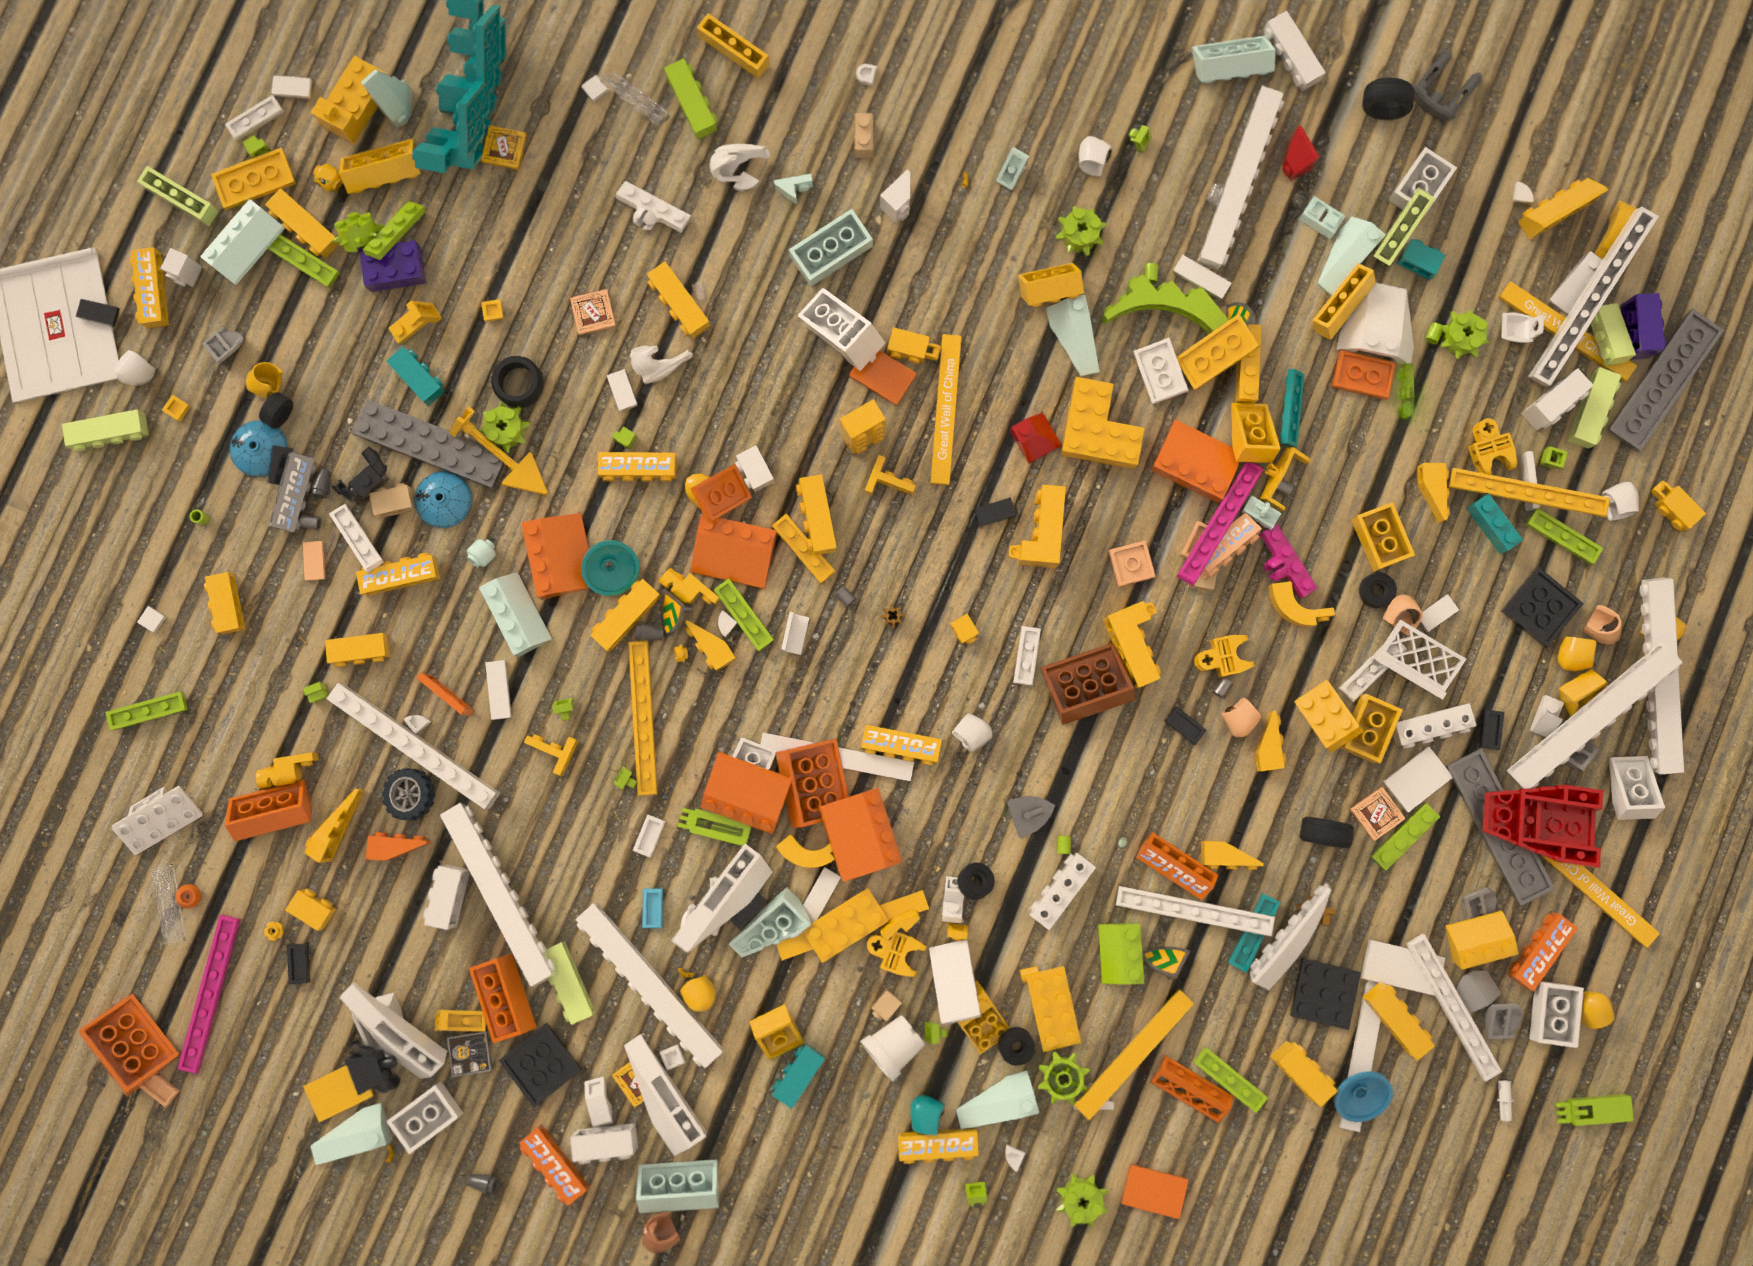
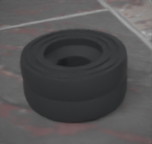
M279 392L273 393L266 399L260 409V421L273 429L281 427L292 412L293 401Z
M1380 572L1368 575L1359 586L1361 600L1372 608H1381L1390 604L1397 593L1395 581L1389 575ZM1375 585L1382 587L1383 592L1380 596L1375 595L1373 592Z
M975 862L967 865L960 871L957 884L960 892L965 897L971 900H980L993 890L995 878L989 867ZM972 877L979 879L980 886L973 884Z
M1012 1027L1001 1034L998 1041V1049L1002 1058L1007 1063L1020 1066L1029 1062L1034 1056L1035 1043L1027 1030L1021 1027ZM1015 1042L1022 1043L1019 1050H1012V1045Z

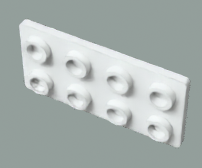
M180 786L169 792L163 787L132 805L128 816L113 824L111 829L132 853L137 855L200 818L203 813Z

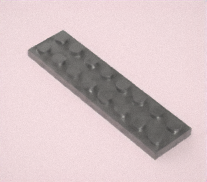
M1691 309L1667 342L1665 349L1660 352L1606 431L1636 452L1642 451L1724 330L1694 309Z
M367 399L351 432L357 437L490 489L494 488L505 465L479 442L461 435H457L454 438L448 430Z
M1478 749L1446 765L1445 767L1450 772L1462 800L1517 905L1522 906L1554 890L1555 887L1537 853L1483 832L1485 793L1504 791L1483 750Z

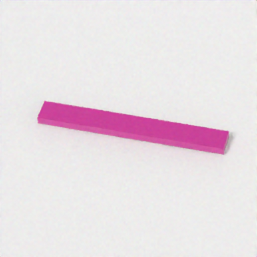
M1246 462L1177 574V578L1194 587L1264 470L1262 467L1253 462Z
M223 914L219 916L178 1070L194 1074L200 1071L241 921L239 918Z

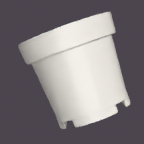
M901 1015L874 1035H868L860 1041L870 1057L892 1082L901 1074L900 1070L925 1046L917 1032H914L912 1026Z

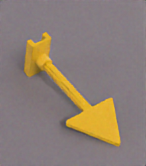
M468 406L462 417L458 416L449 433L454 438L461 431H464L467 435L470 434L508 466L512 472L503 480L502 485L546 495L548 492L532 453L529 452L519 464L516 463L475 428L476 426L469 421L474 410Z

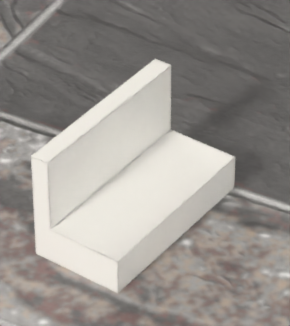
M794 612L789 613L781 648L782 651L797 655L802 654L809 617L796 615Z

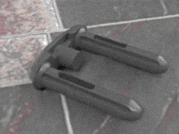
M1451 50L1442 52L1416 85H1412L1415 90L1414 100L1426 112L1442 121H1452L1455 119V113L1482 79V74L1479 72L1471 75L1447 106L1439 104L1444 98L1442 93L1435 91L1431 97L1428 96L1426 90L1451 60ZM1432 71L1435 72L1432 78L1426 82L1425 79ZM1461 94H1464L1462 100L1456 105L1455 101Z

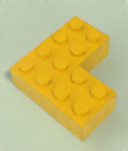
M1080 377L1075 378L1060 455L1135 469L1138 466L1145 428L1107 421L1114 384Z

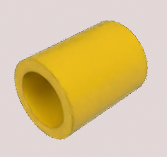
M1037 966L1020 970L1022 983H1027L1025 975L1039 972Z

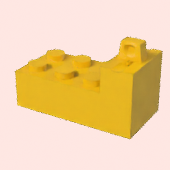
M353 56L327 100L319 97L316 105L310 112L323 128L353 145L378 107L361 84V81L374 70L381 71L356 56Z
M1042 485L1040 490H1037L1035 504L1038 505V508L1033 515V523H1036V528L1032 531L1031 541L1022 540L1020 545L1010 546L1009 558L1018 560V565L1056 568L1060 563L1065 486Z
M1144 601L1139 602L1103 619L1134 689L1161 679L1159 676L1161 674L1160 668L1157 663L1154 664L1151 658L1153 652L1150 646H1146L1144 642L1145 634L1142 628H1138V625L1151 619L1152 615L1157 613L1153 602L1147 604Z

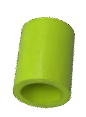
M1155 263L1145 264V277L1151 284L1158 281L1159 265Z
M1432 323L1425 340L1431 344H1437L1442 335L1443 326L1438 323Z
M196 509L190 513V520L199 525H206L210 520L209 515L203 511Z
M1057 836V853L1071 854V836Z

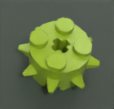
M1073 206L1072 212L1066 218H1058L1063 228L1056 235V239L1064 241V245L1068 248V253L1083 251L1088 256L1090 249L1095 244L1103 245L1104 242L1099 237L1101 229L1106 226V223L1100 221V218L1094 214L1095 210L1093 208L1087 210Z
M353 212L347 215V219L334 223L339 236L334 238L333 242L341 243L339 246H343L347 252H357V248L366 246L384 225L376 224L377 221L373 220L371 213L359 215L358 212Z
M1473 310L1460 315L1452 311L1450 313L1451 322L1447 325H1442V340L1444 342L1441 344V347H1448L1447 350L1455 354L1456 359L1466 354H1470L1475 358L1478 357V347L1490 342L1486 339L1488 323L1481 319V317L1473 314Z
M499 402L498 407L482 413L484 415L483 428L478 431L485 434L496 446L504 448L505 452L509 453L510 448L518 445L517 443H526L523 437L525 435V428L530 426V422H525L519 417L521 407L518 406L512 410L511 408L504 407L503 403ZM507 425V427H504L505 430L502 431L501 427Z
M1053 1052V1061L1048 1066L1039 1065L1038 1067L1044 1073V1081L1038 1085V1088L1048 1090L1052 1095V1104L1058 1099H1067L1071 1105H1074L1075 1096L1080 1091L1086 1092L1088 1090L1083 1084V1077L1090 1070L1089 1068H1080L1079 1064L1076 1063L1077 1054L1075 1053L1066 1058L1060 1057L1057 1052ZM1064 1074H1067V1078H1069V1081H1064V1083H1061V1079L1058 1077L1060 1075L1063 1076Z
M1072 1174L1071 1181L1066 1184L1065 1188H1057V1191L1062 1195V1205L1057 1208V1212H1066L1072 1227L1077 1223H1088L1090 1227H1093L1094 1220L1102 1213L1107 1214L1108 1212L1103 1206V1196L1108 1190L1098 1189L1094 1184L1095 1176L1092 1174L1087 1179L1077 1178ZM1084 1198L1086 1201L1081 1204L1079 1199Z

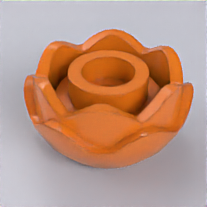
M190 884L181 886L175 895L177 904L186 909L196 907L202 898L199 888L196 885Z

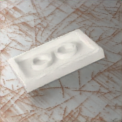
M1170 338L1133 351L1152 405L1188 392Z
M1428 746L1382 782L1406 812H1410L1452 779V776Z

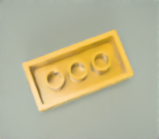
M874 399L840 418L841 436L852 454L856 452L860 454L867 450L866 446L872 443L874 445L878 444L884 439L886 419Z

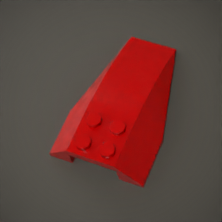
M1557 785L1485 793L1483 832L1559 863L1600 868L1601 848L1594 847L1596 811L1603 809V790L1571 785Z

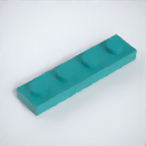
M1288 369L1286 377L1284 413L1282 415L1283 423L1280 434L1281 444L1290 448L1298 446L1305 373L1296 369Z
M1261 893L1252 913L1274 917L1281 902ZM1243 931L1228 963L1247 973L1265 935Z

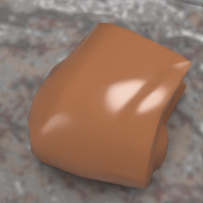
M669 1212L655 1215L644 1227L642 1245L649 1252L661 1253L667 1251L680 1241Z

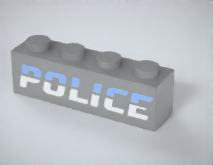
M293 452L288 453L268 527L294 533L295 529H299L300 519L298 517L300 511L303 512L306 501L303 499L305 493H308L311 487V482H308L309 477L314 474L316 464H313V458Z

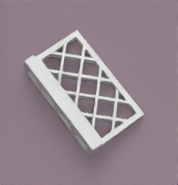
M1399 620L1380 651H1376L1373 656L1381 664L1442 700L1447 694L1445 692L1466 661V658L1402 620ZM1402 626L1408 628L1410 637L1399 638L1398 632ZM1423 637L1426 646L1416 648L1414 639ZM1411 640L1412 650L1402 652L1400 642ZM1397 643L1399 653L1390 655L1386 652L1390 645ZM1440 647L1442 656L1432 658L1430 649ZM1427 650L1428 659L1418 661L1417 652ZM1413 653L1415 663L1405 664L1403 655ZM1455 656L1459 659L1455 666L1448 668L1446 658ZM1443 659L1445 669L1435 671L1433 662ZM1429 663L1431 672L1422 674L1419 665ZM1445 672L1446 680L1441 685L1436 680V674Z

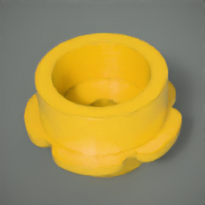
M682 644L674 647L676 662L684 663L685 659H688L687 648H683Z
M269 922L264 929L265 936L271 941L281 938L284 933V928L279 922Z

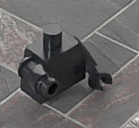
M370 446L361 453L370 465L348 483V488L342 480H338V485H332V488L338 495L344 496L351 502L359 499L363 503L370 496L369 493L375 492V489L380 488L389 480L385 474L387 465L383 464L377 451Z
M359 1040L348 1043L352 1049L349 1054L352 1056L347 1058L345 1063L358 1096L373 1087L379 1093L385 1094L399 1086V1076L392 1075L391 1069L397 1066L395 1056L386 1058L383 1050H376L374 1047L362 1045Z

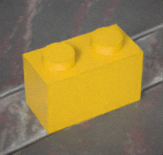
M306 888L297 890L285 911L315 930L320 931L325 929L337 909L332 907L333 903L324 898L322 900L319 899L314 891Z

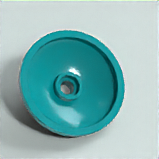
M606 540L593 545L586 552L581 564V573L586 585L592 591L605 596L619 595L631 588L636 582L639 575V561L633 549L627 544L616 540ZM608 561L612 562L610 566H606L605 564Z

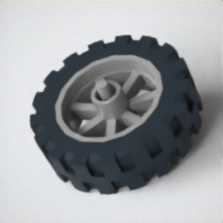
M403 768L402 770H396L393 775L387 778L388 781L383 785L385 788L382 791V796H384L382 802L386 806V811L391 813L392 817L399 818V820H415L422 818L424 814L430 811L429 808L433 806V798L436 795L433 790L435 786L434 783H431L432 779L430 776H426L424 771ZM410 780H412L415 783L412 788L410 786ZM404 782H405V788H406V789H404V788L401 787ZM404 799L403 805L399 800ZM410 801L413 807L407 809L408 803Z

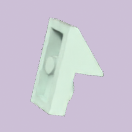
M1013 147L996 182L1013 190L1026 168L1025 165L1029 156Z
M811 174L774 180L775 190L796 205L795 191L804 192L813 188Z

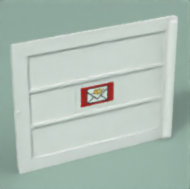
M95 247L0 269V340L13 403L118 380L114 368L119 358L112 326L76 317L80 299L108 305L98 253Z

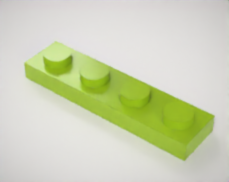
M408 201L363 248L365 255L381 260L425 213L424 206Z
M279 235L268 247V250L329 289L340 274L337 270L282 235Z
M1539 508L1533 511L1525 524L1590 565L1595 564L1604 549Z
M729 578L713 589L758 651H761L774 641L773 637Z
M180 691L105 713L109 730L115 731L184 712L188 708L184 692Z
M1423 803L1370 857L1384 871H1387L1440 816L1427 803Z
M1205 1046L1193 1062L1255 1113L1259 1111L1268 1099L1266 1095Z

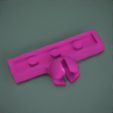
M1275 524L1272 530L1267 529L1260 533V536L1272 553V558L1266 561L1264 565L1265 573L1271 569L1274 571V573L1268 576L1271 580L1279 581L1284 577L1287 578L1289 582H1292V587L1300 599L1318 589L1278 524Z

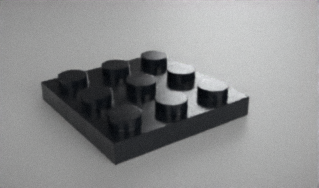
M1536 567L1502 608L1501 612L1542 646L1547 648L1584 603L1544 570Z
M1302 958L1290 1016L1349 1030L1361 972Z
M545 1023L498 1060L534 1108L582 1070L548 1023Z

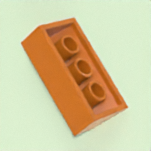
M305 779L293 784L276 786L229 798L225 827L233 840L247 839L310 822L312 807Z
M513 953L469 968L493 1043L537 1028Z

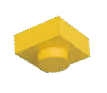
M500 299L481 302L485 322L504 320L502 301Z
M172 395L162 411L180 422L191 406Z
M948 922L947 937L957 941L967 940L968 925Z

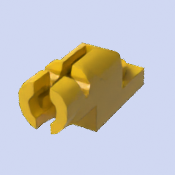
M669 568L659 580L666 588L673 585L671 593L686 604L692 605L701 593L703 594L701 598L709 605L711 603L717 605L721 600L691 573L684 579L685 576Z
M318 753L274 758L273 766L256 771L258 788L293 784L301 779L300 765L301 767L313 765L314 761H319Z

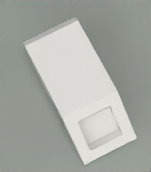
M946 876L942 908V921L961 923L964 895L958 888L956 877Z
M604 1077L585 1081V1100L592 1126L595 1128L613 1123L612 1105L608 1101L606 1093V1080Z

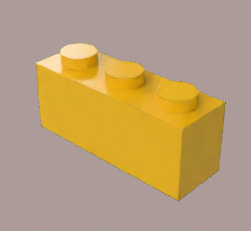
M224 572L205 577L206 583H204V588L209 596L208 608L213 616L211 621L213 630L222 635L246 630L235 574Z
M385 633L325 640L327 663L334 665V667H345L346 663L353 662V665L365 664L366 660L383 662L384 658L390 657L388 634Z

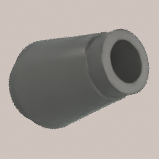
M325 469L319 470L310 488L312 496L326 499L327 495L330 494V471Z
M643 622L642 624L637 623L635 639H639V641L662 640L663 629Z
M470 1174L467 1179V1186L486 1195L494 1194L498 1186V1178L494 1177V1175Z

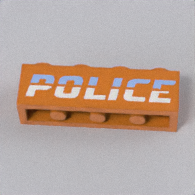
M1153 832L1141 845L1136 856L1144 864L1153 868L1200 900H1203L1214 888L1218 874Z
M1551 912V914H1548L1543 919L1544 924L1533 933L1532 941L1521 950V956L1509 968L1510 972L1507 975L1527 990L1534 992L1578 929L1577 926L1559 913Z
M542 1124L519 1142L522 1153L531 1158L533 1167L538 1172H542L545 1176L546 1184L556 1190L557 1197L563 1204L566 1203L569 1206L590 1187Z

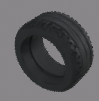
M1399 78L1376 79L1370 82L1364 89L1363 111L1368 116L1380 120H1395L1405 117L1413 109L1414 87L1408 81Z
M510 356L501 360L496 365L492 373L491 384L494 393L504 404L514 408L518 406L524 408L539 399L543 392L544 379L540 369L533 361L522 356ZM516 368L529 370L533 377L530 389L520 396L506 394L503 389L505 376Z
M1307 816L1302 819L1300 839L1302 841L1349 849L1352 846L1354 826L1352 824Z

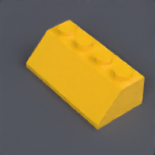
M413 138L341 158L339 174L347 193L358 194L363 192L364 189H376L381 187L382 184L389 182L394 184L399 182L400 179L407 177L412 179L421 174V169L415 168V160L412 158L413 150L416 149Z
M1589 178L1582 182L1579 179L1572 183L1567 191L1562 189L1553 195L1555 198L1551 200L1547 198L1538 204L1539 207L1535 210L1531 207L1523 212V217L1518 223L1529 240L1595 202L1608 191L1607 187Z

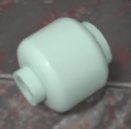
M477 539L468 548L467 559L477 568L479 566L486 567L496 556L494 544L488 539L486 541Z

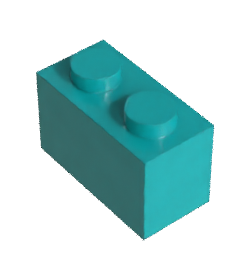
M1411 239L1405 245L1396 264L1431 280L1437 274L1446 255L1442 254L1437 248H1430L1424 245V242L1421 240Z

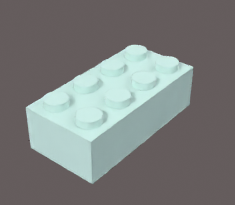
M850 209L790 248L789 255L809 286L812 287L873 247V239L855 212Z

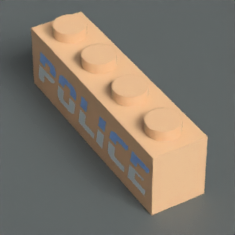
M1244 513L1230 525L1200 575L1203 580L1209 576L1211 578L1215 576L1222 565L1224 567L1233 560L1232 557L1234 555H1241L1249 543L1253 545L1260 538L1258 535L1262 528L1247 513Z

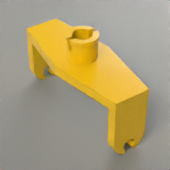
M1293 447L1285 449L1276 466L1273 463L1267 466L1265 474L1269 475V478L1260 497L1261 501L1269 502L1272 508L1284 512L1286 507L1271 497L1283 479L1292 457L1305 464H1309L1311 461L1309 457Z

